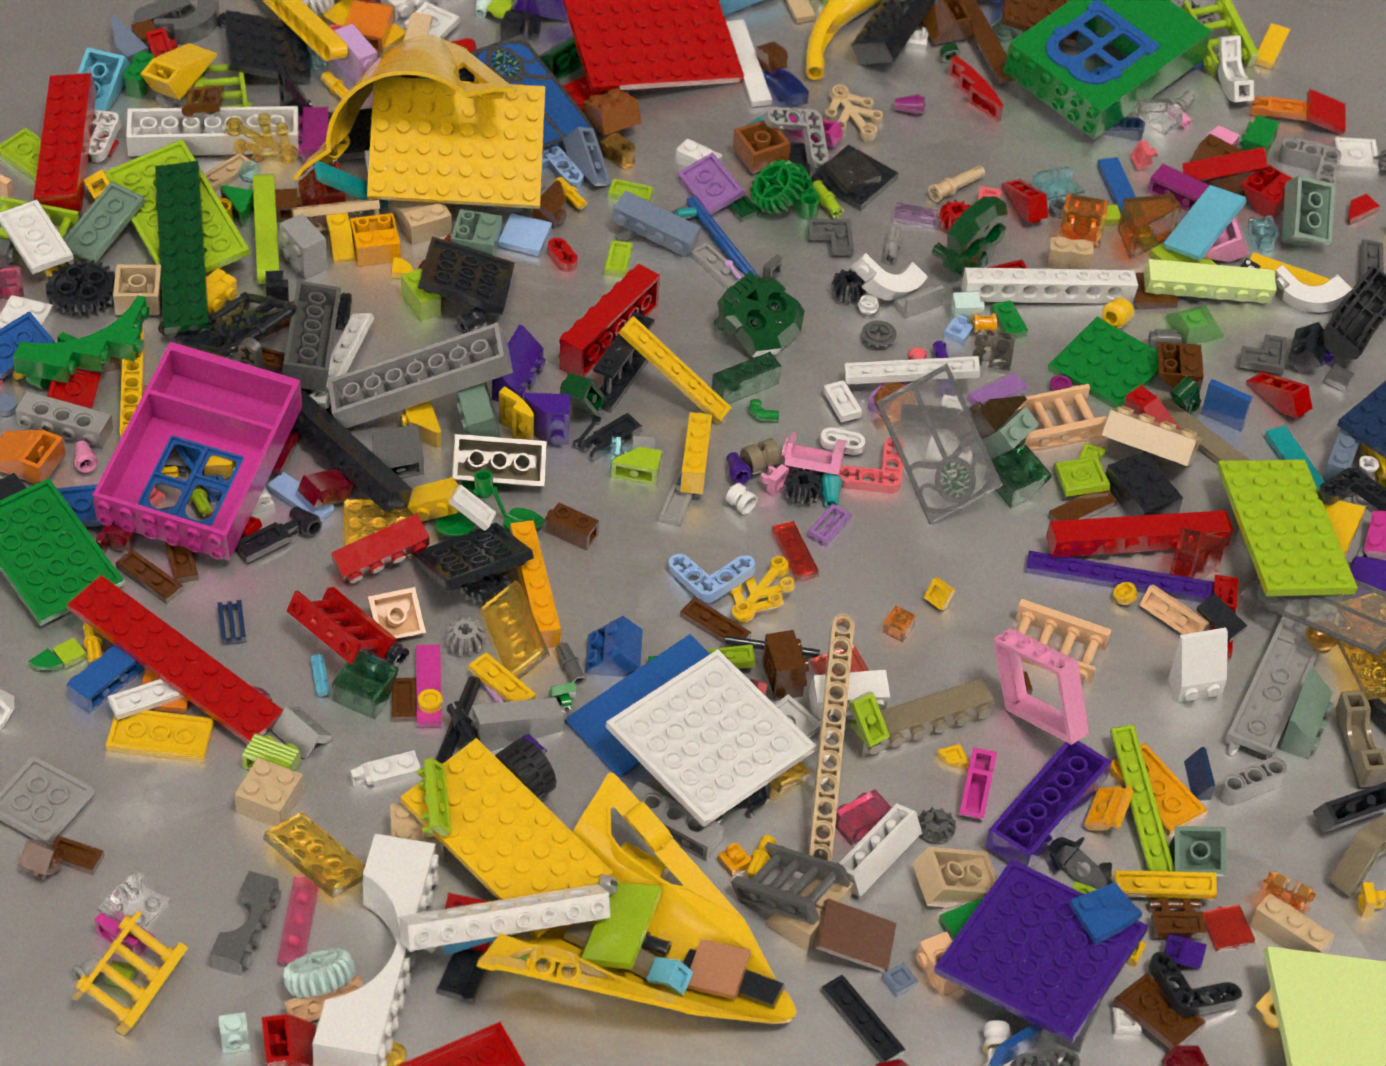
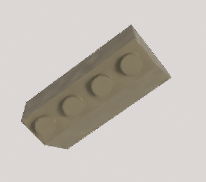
M455 434L452 439L451 452L452 477L457 481L474 482V474L477 471L488 470L492 472L493 483L544 487L547 441Z

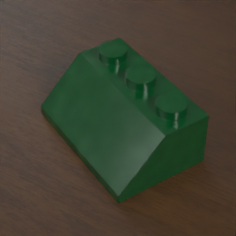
M573 35L539 55L558 81L583 67Z

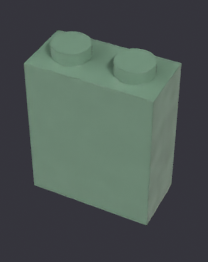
M1026 406L1015 411L996 432L982 439L991 459L1014 449L1039 425ZM978 442L969 446L976 456L983 454ZM979 459L982 464L987 462L985 459Z

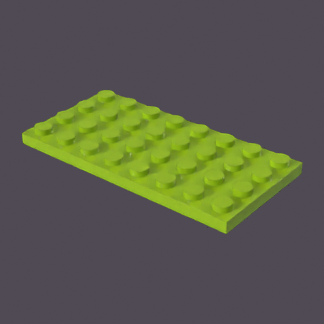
M183 139L104 172L109 182L112 181L145 198L146 202L131 219V222L156 265H160L155 166L196 161ZM200 168L207 274L217 268L251 255Z
M1306 460L1218 461L1217 470L1265 596L1356 594L1357 584L1324 504L1318 498V490Z

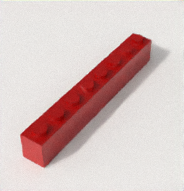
M1219 510L1050 521L1046 539L1052 557L1223 547L1229 545L1234 530L1227 511Z

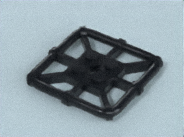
M244 292L215 313H209V324L213 326L211 329L204 331L205 329L186 331L178 335L176 343L224 358H231L234 353L238 352V346L246 337L254 339L264 337L271 328L286 318L293 316L296 313L297 307L293 302L279 300L271 295L265 297ZM251 302L261 304L252 311H248ZM230 313L229 317H227L226 319L223 318ZM222 343H226L225 345L221 346V348L217 347Z

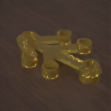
M262 113L258 116V125L261 127L263 135L244 126L238 117H231L227 120L226 133L228 135L236 137L242 134L256 141L246 143L243 139L235 140V152L244 153L245 151L252 150V160L254 162L279 159L284 164H292L297 159L298 150L289 143L288 125L286 123H278L276 125V135L280 137V145L273 140L270 128L271 117L269 114ZM268 148H269V149H271V150H273V151L264 152L262 149H268Z

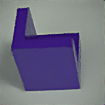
M1168 934L1164 953L1170 955L1176 963L1200 969L1207 944Z

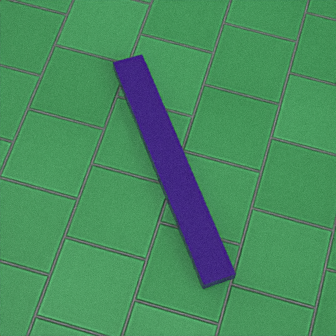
M1030 550L1026 566V573L1111 588H1115L1123 582H1130L1135 585L1137 592L1146 593L1148 587L1153 584L1175 599L1199 603L1204 602L1213 594V581L1071 557H1052L1051 554Z

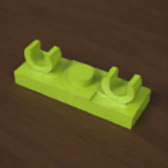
M430 757L424 760V768L417 770L419 776L425 777L423 781L418 783V786L426 790L424 799L429 813L421 816V820L426 823L430 822L427 827L422 828V831L427 835L437 832L445 837L452 834L446 771L444 765Z

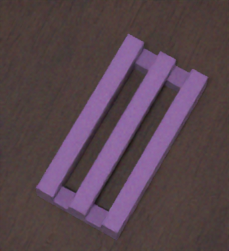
M832 504L808 530L807 537L810 539L814 537L815 542L819 543L821 541L823 542L822 545L827 547L851 520L852 514ZM834 512H837V514L827 523L823 530L820 533H818L817 531L832 516V514Z

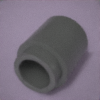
M1155 329V331L1149 332L1148 342L1150 347L1157 350V342L1181 343L1182 338L1176 329Z

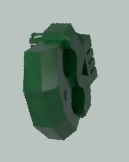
M997 196L982 197L963 211L947 232V248L941 243H937L933 247L931 254L943 261V267L962 277L965 268H985V266L993 262V251L1005 236L1006 226L1004 223L1008 216L1006 202Z
M750 271L727 289L717 302L719 315L714 320V326L719 330H725L730 336H736L751 357L775 356L792 343L801 333L805 310L798 300L785 292L786 287L775 277H757Z

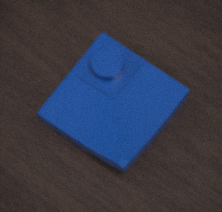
M1116 882L1070 900L1071 909L1094 944H1098L1118 934L1142 917V911L1129 900Z

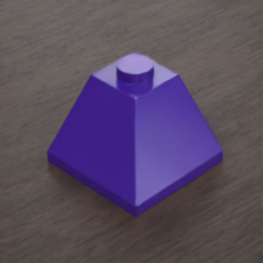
M1355 556L1351 562L1350 570L1356 584L1386 596V561ZM1359 588L1356 594L1347 595L1374 618L1378 617L1386 608V599Z

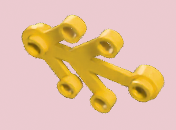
M783 556L772 558L770 570L758 585L755 582L754 575L745 581L750 593L746 601L742 595V584L729 591L736 603L732 608V614L738 622L748 623L753 620L756 612L781 607L783 605L781 593H789L795 589L794 580L791 577L782 578L780 584L769 587L776 577H783L789 573L788 561ZM768 597V600L757 603L759 599Z

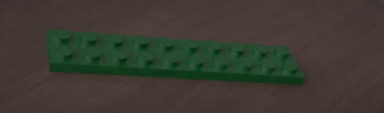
M191 161L155 166L165 334L208 329L210 324L199 162Z

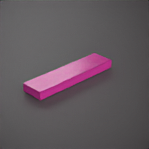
M416 645L417 727H442L441 709L436 713L429 714L421 711L418 707V696L423 690L435 689L441 693L440 645Z

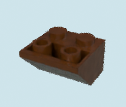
M937 0L921 23L926 28L931 42L935 45L971 38L973 18L962 0Z
M1157 342L1159 377L1173 389L1184 376H1188L1199 386L1200 393L1204 378L1201 345Z

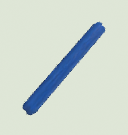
M688 197L686 205L696 208V218L727 257L733 261L735 267L744 275L752 271L755 276H758L757 272L697 197Z

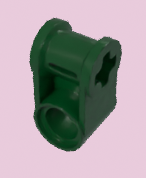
M1184 376L1170 391L1172 401L1183 407L1190 415L1198 410L1202 402L1199 386L1188 376Z

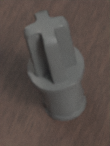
M560 642L555 650L562 662L561 667L567 672L571 682H575V686H579L587 679L579 665L580 660L574 656L568 643Z

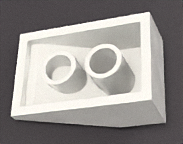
M1226 628L1180 635L1168 678L1177 702L1193 701L1197 698L1216 697L1223 694L1227 681L1228 631Z

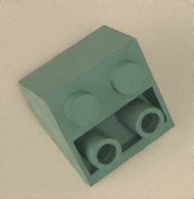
M460 209L450 242L495 256L498 249V241L502 234V216Z

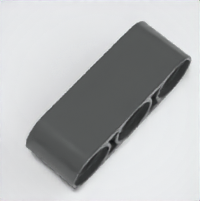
M159 0L138 8L133 18L136 23L151 19L154 24V18L178 19L187 17L195 11V7L189 0Z

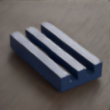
M236 600L237 603L232 604V601H227L225 605H222V602H217L222 645L246 642L241 600ZM233 610H238L241 637H236ZM223 611H228L231 638H226Z

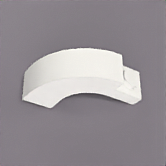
M1241 36L1218 37L1219 56L1217 58L1220 63L1217 70L1220 84L1226 97L1233 102L1254 100V80L1249 79L1245 75L1242 67Z
M866 253L855 260L850 266L865 281L862 288L871 295L884 300H895L910 294L921 286L928 277L914 262L901 269L897 275L890 274L884 271Z
M1283 265L1275 273L1277 287L1284 290L1282 300L1291 307L1304 312L1324 313L1338 308L1352 290L1339 275H1336L1329 282L1321 286H1308L1299 282Z

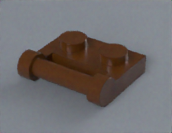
M224 86L189 88L186 92L187 100L182 107V114L186 117H191L194 113L205 112L206 114H214L220 112L224 97Z

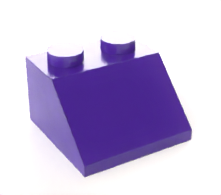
M525 393L524 401L534 414L533 434L541 441H547V444L569 445L570 394Z

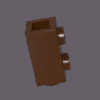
M558 502L553 510L550 509L545 517L547 533L586 551L598 537L599 520Z

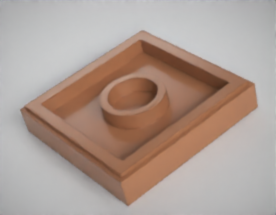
M700 939L690 968L693 971V975L687 989L736 1000L751 951Z

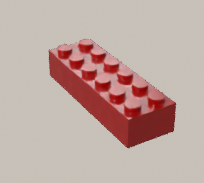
M638 264L635 268L629 270L620 282H616L613 288L607 294H604L594 307H590L581 319L575 321L573 327L561 335L559 339V369L567 374L572 373L583 377L590 373L634 312L648 316L658 307L660 275Z

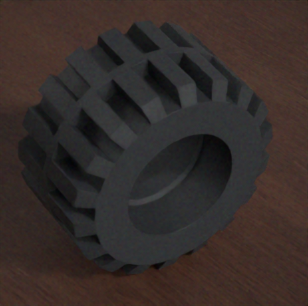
M519 738L495 755L539 800L556 788L557 780L549 760L531 741Z

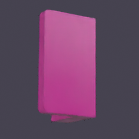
M116 911L108 917L101 912L94 918L96 933L109 943H112L121 931L118 925L126 915ZM141 927L143 930H145L147 933H149L151 936H153V937L155 938V936H154L153 934H151V933L148 932L146 929H144L143 927ZM129 932L121 942V944L137 956H140L148 948L147 945Z

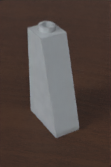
M556 697L472 706V726L479 737L478 740L489 751L507 747L515 740L522 738L523 735L530 734L536 739L564 731V720H567L564 706H559Z

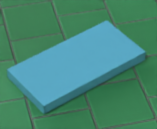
M1209 185L1163 243L1164 248L1201 261L1246 204V198Z

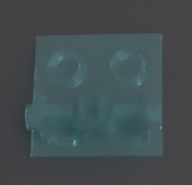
M1068 166L1053 169V172L1052 170H1046L1032 175L1033 182L1030 185L1045 192L1048 201H1054L1059 197L1065 196L1075 197L1078 194L1085 193V190L1071 178V176H1074V169Z

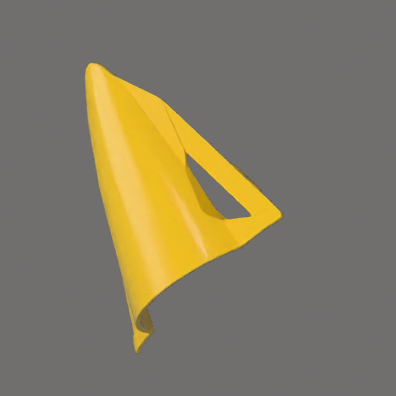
M429 34L410 38L379 57L349 90L333 112L327 129L326 142L305 162L292 179L296 181L300 176L303 177L308 169L317 161L333 166L350 144L347 135L351 131L360 108L373 91L375 80L395 75H417L442 82L458 91L464 97L479 95L482 99H503L504 92L515 93L516 87L507 83L467 51L466 48ZM465 67L475 75L474 84H463L459 77V69Z
M608 773L598 792L580 817L573 833L613 872V877L618 882L661 886L662 894L647 931L651 932L652 936L671 941V949L667 957L648 950L645 951L660 958L676 959L683 963L689 949L697 951L700 939L750 950L751 956L746 969L776 980L744 918L675 842L669 830L643 801H639L614 773ZM611 808L617 810L683 886L670 884L627 854L617 844L611 835ZM597 920L586 922L594 926ZM572 924L551 927L537 939L529 931L509 936L500 933L477 963L478 967L487 970H503L669 1008L690 1015L770 1024L790 1022L796 1015L795 1005L785 990H783L775 1008L771 1009L739 996L734 1000L691 989H686L684 995H676L665 985L650 983L646 978L628 969L596 966L581 958L585 950L584 948L564 939L565 931ZM530 954L527 961L516 959L517 957ZM539 959H544L547 961L544 964L536 963V961Z

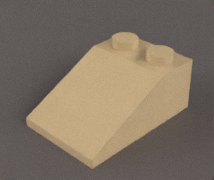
M388 201L389 209L412 246L430 241L432 236L440 238L452 234V215L444 203Z
M927 847L912 863L927 906L948 908L967 904L985 897L998 879L989 854L985 851Z

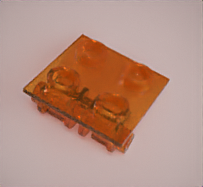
M1269 872L1266 880L1263 879L1262 890L1266 891V896L1271 893L1279 899L1282 898L1289 901V905L1296 910L1303 911L1304 908L1310 910L1311 901L1313 902L1317 893L1312 891V887L1301 883L1297 893H1295L1299 883L1296 881L1292 891H1289L1287 889L1292 879L1289 878L1285 888H1283L1287 877L1278 872Z

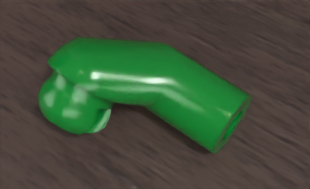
M752 399L750 401L749 412L758 420L779 421L778 410H765L761 407L762 403L759 399Z

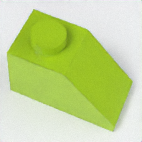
M638 447L612 460L611 478L656 486L662 464V450Z

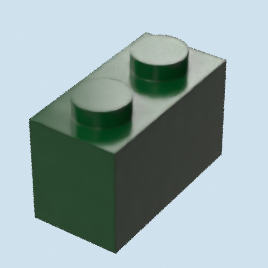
M568 373L566 379L561 383L559 393L570 394V406L574 411L594 417L599 416L606 397L592 379Z

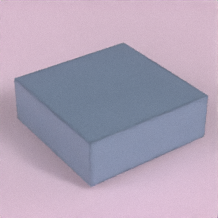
M905 963L882 974L883 981L896 998L918 987V980Z

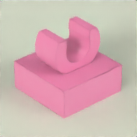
M782 464L777 469L769 466V475L761 474V482L767 485L768 494L775 497L783 489L789 468Z

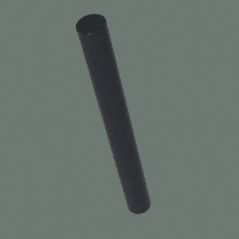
M725 635V645H753V649L764 650L765 641ZM802 647L803 657L819 659L820 650Z

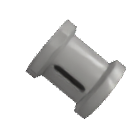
M96 952L91 953L90 958L81 965H74L72 967L73 974L77 980L83 974L88 976L101 957Z

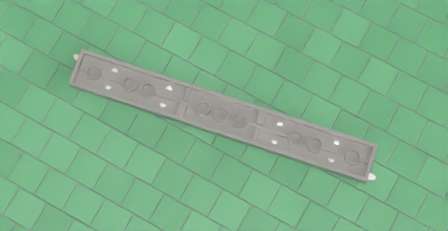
M1354 492L1341 499V501L1365 506L1366 510L1345 557L1349 567L1355 556H1364V547L1372 512L1379 511ZM1315 595L1341 606L1345 595ZM1311 599L1308 604L1310 617L1306 622L1310 624L1316 622L1333 624L1339 610ZM1289 601L1284 613L1300 618L1303 615L1301 601ZM1282 616L1227 734L1225 743L1229 744V755H1234L1240 745L1258 751L1256 758L1263 761L1273 757L1293 713L1310 668H1313L1319 655L1307 642L1305 631L1308 626Z

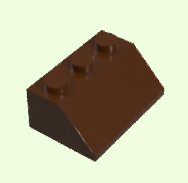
M1209 134L1198 145L1189 162L1242 152L1243 150ZM1254 172L1204 181L1203 183L1243 196L1245 192L1241 184Z

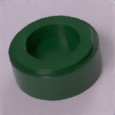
M949 43L940 49L939 55L943 62H950L954 56L959 57L960 50L956 44Z

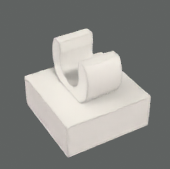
M923 28L922 31H914L906 44V49L926 51L928 39L926 28Z

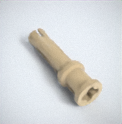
M977 165L954 178H944L941 183L930 185L928 187V194L932 201L938 203L943 197L954 195L959 188L983 178L985 170L981 165Z

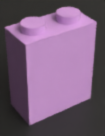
M353 24L335 30V33L345 41L348 47L347 58L336 60V63L355 84L378 58L377 51Z

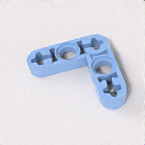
M555 146L542 151V170L549 167L557 178L563 177L567 183L576 187L577 190L582 188V172L560 147ZM564 165L568 168L560 169L558 168V166Z
M685 554L672 555L668 561L670 573L696 597L707 603L722 597L751 578L756 572L755 560L748 555L734 559L710 576ZM692 575H697L700 577L698 580L695 581L688 580V578ZM725 576H731L733 578L732 580L727 582L721 580V578Z

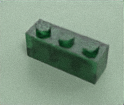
M767 352L714 373L712 389L728 404L779 385L782 366L771 352Z

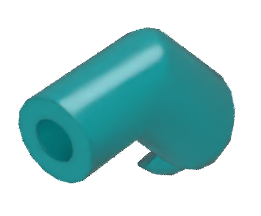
M695 207L680 208L674 214L684 219L695 218L697 211Z

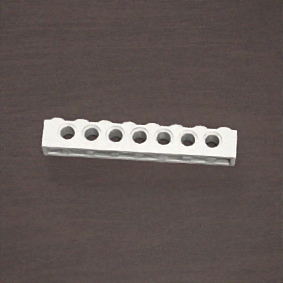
M965 268L961 284L962 292H979L980 301L1005 302L1012 300V302L1107 304L1114 298L1122 297L1133 304L1138 287L1135 270Z
M599 884L399 916L401 943L412 951L496 937L500 933L508 935L610 918L609 892Z

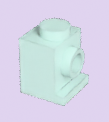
M245 1012L218 1016L223 1056L250 1052Z

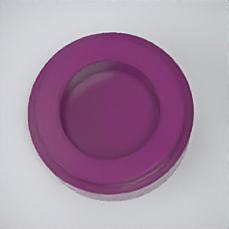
M1056 375L1050 380V391L1072 387V381L1064 375Z

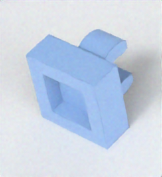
M959 315L958 319L954 317L945 329L944 337L963 345L973 332L974 326L967 323L968 318Z

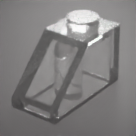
M1136 100V115L1163 136H1166L1182 124V108L1171 100Z

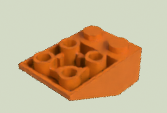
M45 430L5 431L0 437V471L9 475L15 473L19 479L33 484L48 479L66 456L63 437Z

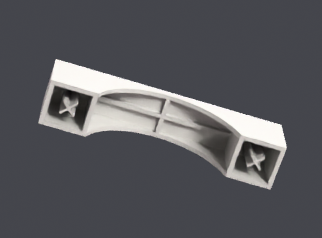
M380 834L374 835L363 872L364 906L375 912L387 924L396 941V947L384 969L369 983L349 994L325 1000L313 1041L314 1066H387L385 1056L386 1053L390 1054L392 1050L393 1038L391 1034L392 1031H397L399 1024L397 1012L398 1010H403L405 1002L403 991L404 988H409L411 973L408 972L410 967L414 968L417 952H414L415 950L410 951L401 943L399 916L428 912L425 911L426 907L432 904L434 893L431 890L432 885L436 886L439 878V871H437L439 855L435 854L434 843Z

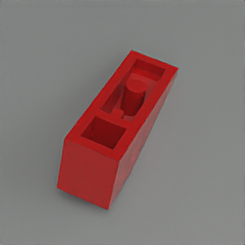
M1021 179L1001 183L1004 192L1021 218L1029 223H1039L1041 219L1048 218L1047 194Z
M1260 372L1246 380L1247 385L1282 414L1292 418H1300L1306 412L1313 409L1309 385L1265 372Z
M1142 385L1126 395L1124 406L1134 409V414L1145 413L1154 416V421L1156 422L1168 421L1177 425L1159 398Z

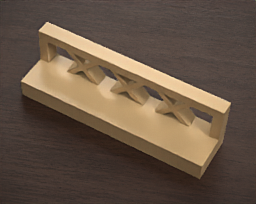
M365 199L291 208L292 218L303 213L306 217L313 220V225L315 223L319 225V227H316L318 231H327V227L317 221L321 215L352 212L355 215L354 218L360 217L364 210L374 209V215H379L380 203L379 199Z

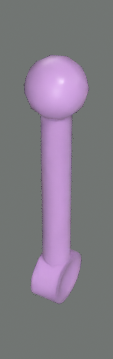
M726 260L725 267L730 269L740 280L742 277L734 268L733 261Z

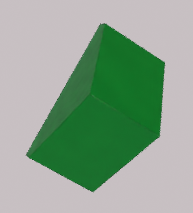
M226 185L220 186L221 198L231 201L234 219L242 228L245 227L254 208L253 190Z

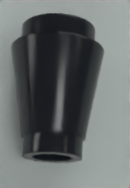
M298 506L291 509L289 517L299 523V529L304 535L314 536L319 533L322 528V522L318 515Z

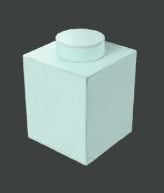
M953 292L951 302L952 319L954 317L958 319V316L962 315L968 318L967 323H972L973 314H978V316L984 314V301H980L979 292Z

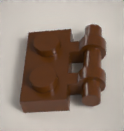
M1160 897L1158 900H1149V910H1159L1152 911L1151 915L1154 938H1167L1168 934L1183 938H1205L1206 928L1203 911H1193L1200 910V900H1191L1190 898L1168 900L1166 897Z

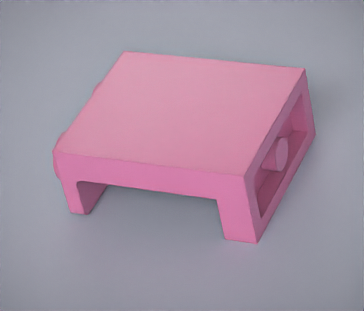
M792 432L790 438L786 437L782 450V457H785L784 465L839 475L843 463L846 440L837 439L834 450L828 451L796 445L797 432Z

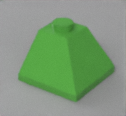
M1206 305L1166 315L1172 328L1176 329L1178 334H1181L1182 343L1200 344L1224 338V333Z

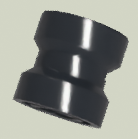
M478 307L471 309L468 314L463 313L456 317L457 326L462 334L486 327L487 325L485 315Z

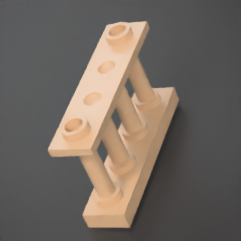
M1089 384L1026 397L1027 400L1017 410L1026 406L1031 414L1037 413L1044 429L1033 430L1021 441L1020 450L1022 454L1105 437L1102 436L1107 417L1101 416L1096 418L1092 414L1087 404L1090 390ZM1077 404L1085 420L1074 422L1066 406ZM1057 408L1065 424L1053 426L1046 410Z
M1021 599L1016 620L1020 622L1017 631L1026 635L1030 625L1043 629L1038 641L1045 645L1048 644L1052 633L1066 637L1060 652L1067 656L1071 651L1074 641L1088 645L1082 661H1078L1081 682L1091 685L1096 667L1092 666L1091 662L1097 648L1106 650L1112 629ZM1021 657V661L1026 662V663L1031 664V665H1034V666H1037V667H1040V666H1038V665H1036V664H1034V663H1032V662H1030V661L1024 659L1023 657Z

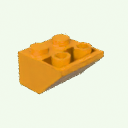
M393 213L350 218L354 252L358 267L393 263V257L401 258L400 240Z

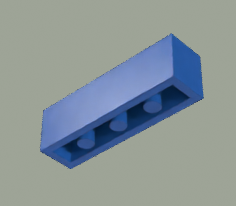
M116 645L110 647L105 654L96 661H92L86 669L69 680L67 683L69 699L85 712L91 714L108 700V696L117 693L142 673L145 667Z

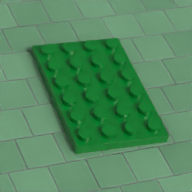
M50 478L0 500V571L40 626L70 612L67 609V604L100 575L119 588L124 586V579Z

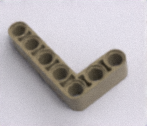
M1386 815L1367 824L1356 834L1330 877L1329 882L1348 897H1352L1358 891L1378 857L1386 852Z

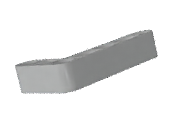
M1286 137L1282 141L1278 157L1286 165L1317 172L1316 180L1334 184L1341 152L1334 147L1294 137Z

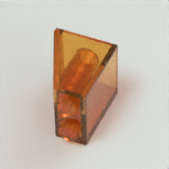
M1174 194L1124 199L1117 229L1129 259H1133L1161 245L1177 227L1176 220L1181 212L1180 203L1176 201Z

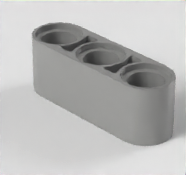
M1272 757L1228 774L1224 778L1220 791L1221 801L1233 806L1281 787L1287 771L1286 762L1278 757Z

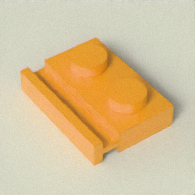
M1127 785L1126 788H1121V786L1099 787L1084 822L1088 831L1110 830V827L1120 829L1134 793L1131 786Z

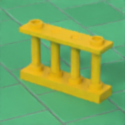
M139 910L131 917L128 914L118 925L121 931L89 975L83 974L74 987L78 990L72 997L77 1001L86 992L116 1014L120 1023L115 1030L123 1036L136 1023L188 949L181 942L174 948L170 946L167 948L135 924L142 914ZM128 932L161 956L160 959L163 962L159 968L157 966L152 967L121 944ZM114 952L146 975V979L149 982L145 987H138L106 963ZM99 972L132 995L131 999L135 1002L130 1008L128 1006L123 1007L92 984Z

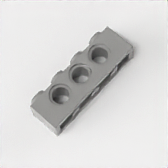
M28 391L15 409L18 426L25 429L45 430L69 441H86L91 447L102 449L113 431L111 414Z
M638 781L631 789L634 796L639 801H643L665 825L672 838L682 849L707 862L722 842L724 826L714 820L703 827L674 798L661 794L652 786L644 785Z

